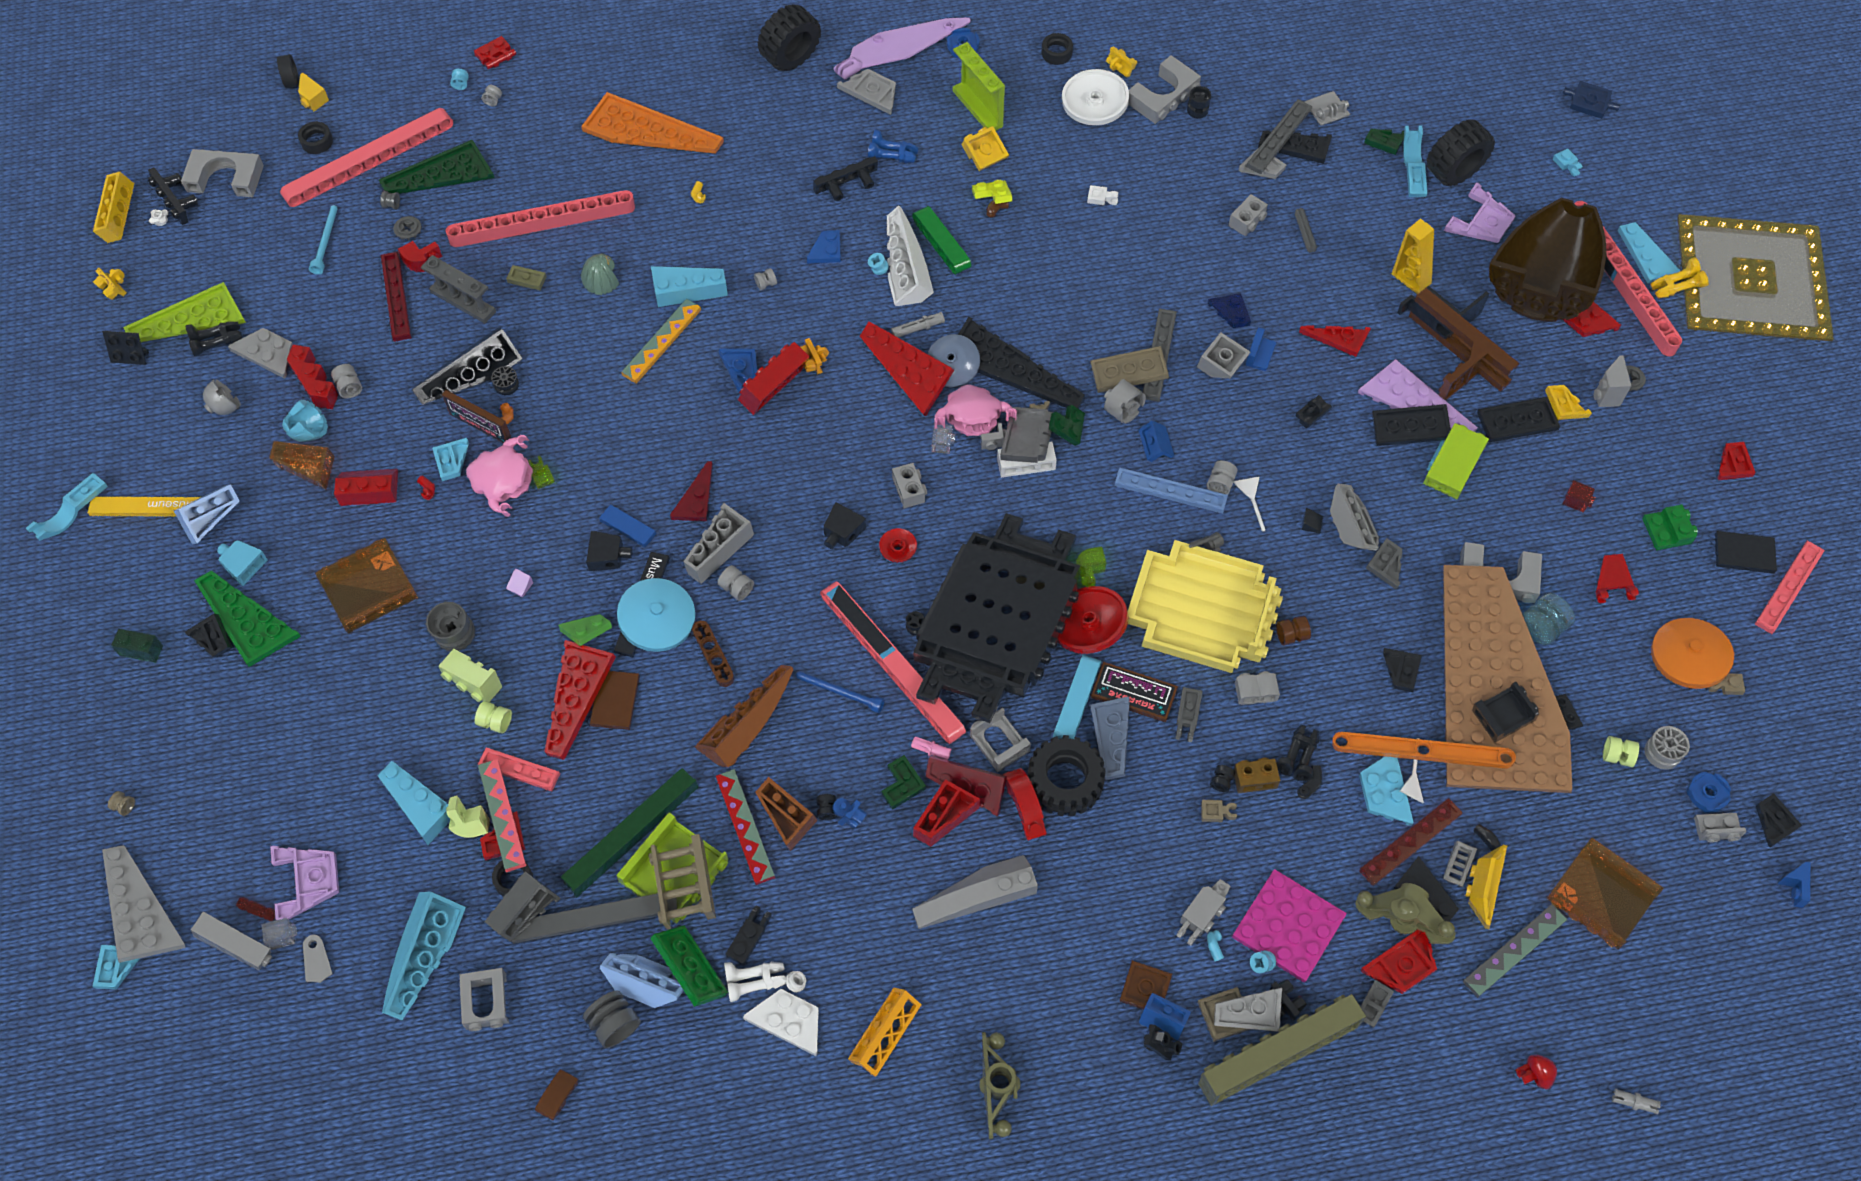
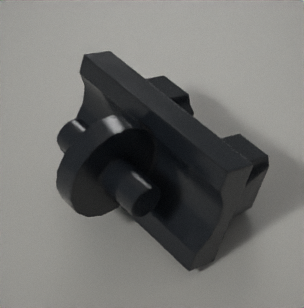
M1318 395L1300 409L1295 416L1299 419L1301 425L1309 428L1330 411L1332 406Z
M1288 979L1279 984L1276 981L1271 984L1269 990L1282 988L1280 1017L1287 1013L1292 1021L1299 1017L1300 1012L1307 1004L1301 996L1292 1001L1289 999L1287 994L1292 992L1294 987Z
M1155 1024L1149 1025V1034L1144 1036V1047L1149 1051H1154L1165 1060L1171 1061L1172 1055H1180L1182 1043Z

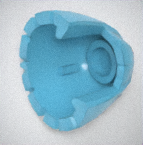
M299 400L283 419L282 423L286 434L299 442L313 441L321 438L327 433L328 425L326 424L327 421L324 414H321V410L317 406L315 407V404L306 400Z

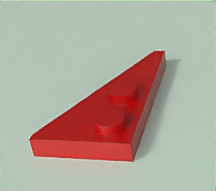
M1314 325L1301 326L1299 333L1357 357L1371 328L1353 329L1350 326L1314 328Z

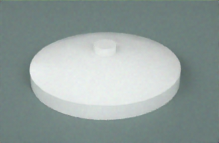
M1091 69L1082 71L1071 77L1062 91V104L1066 113L1075 121L1086 125H1104L1113 122L1125 112L1129 103V90L1125 81L1115 73L1107 70Z

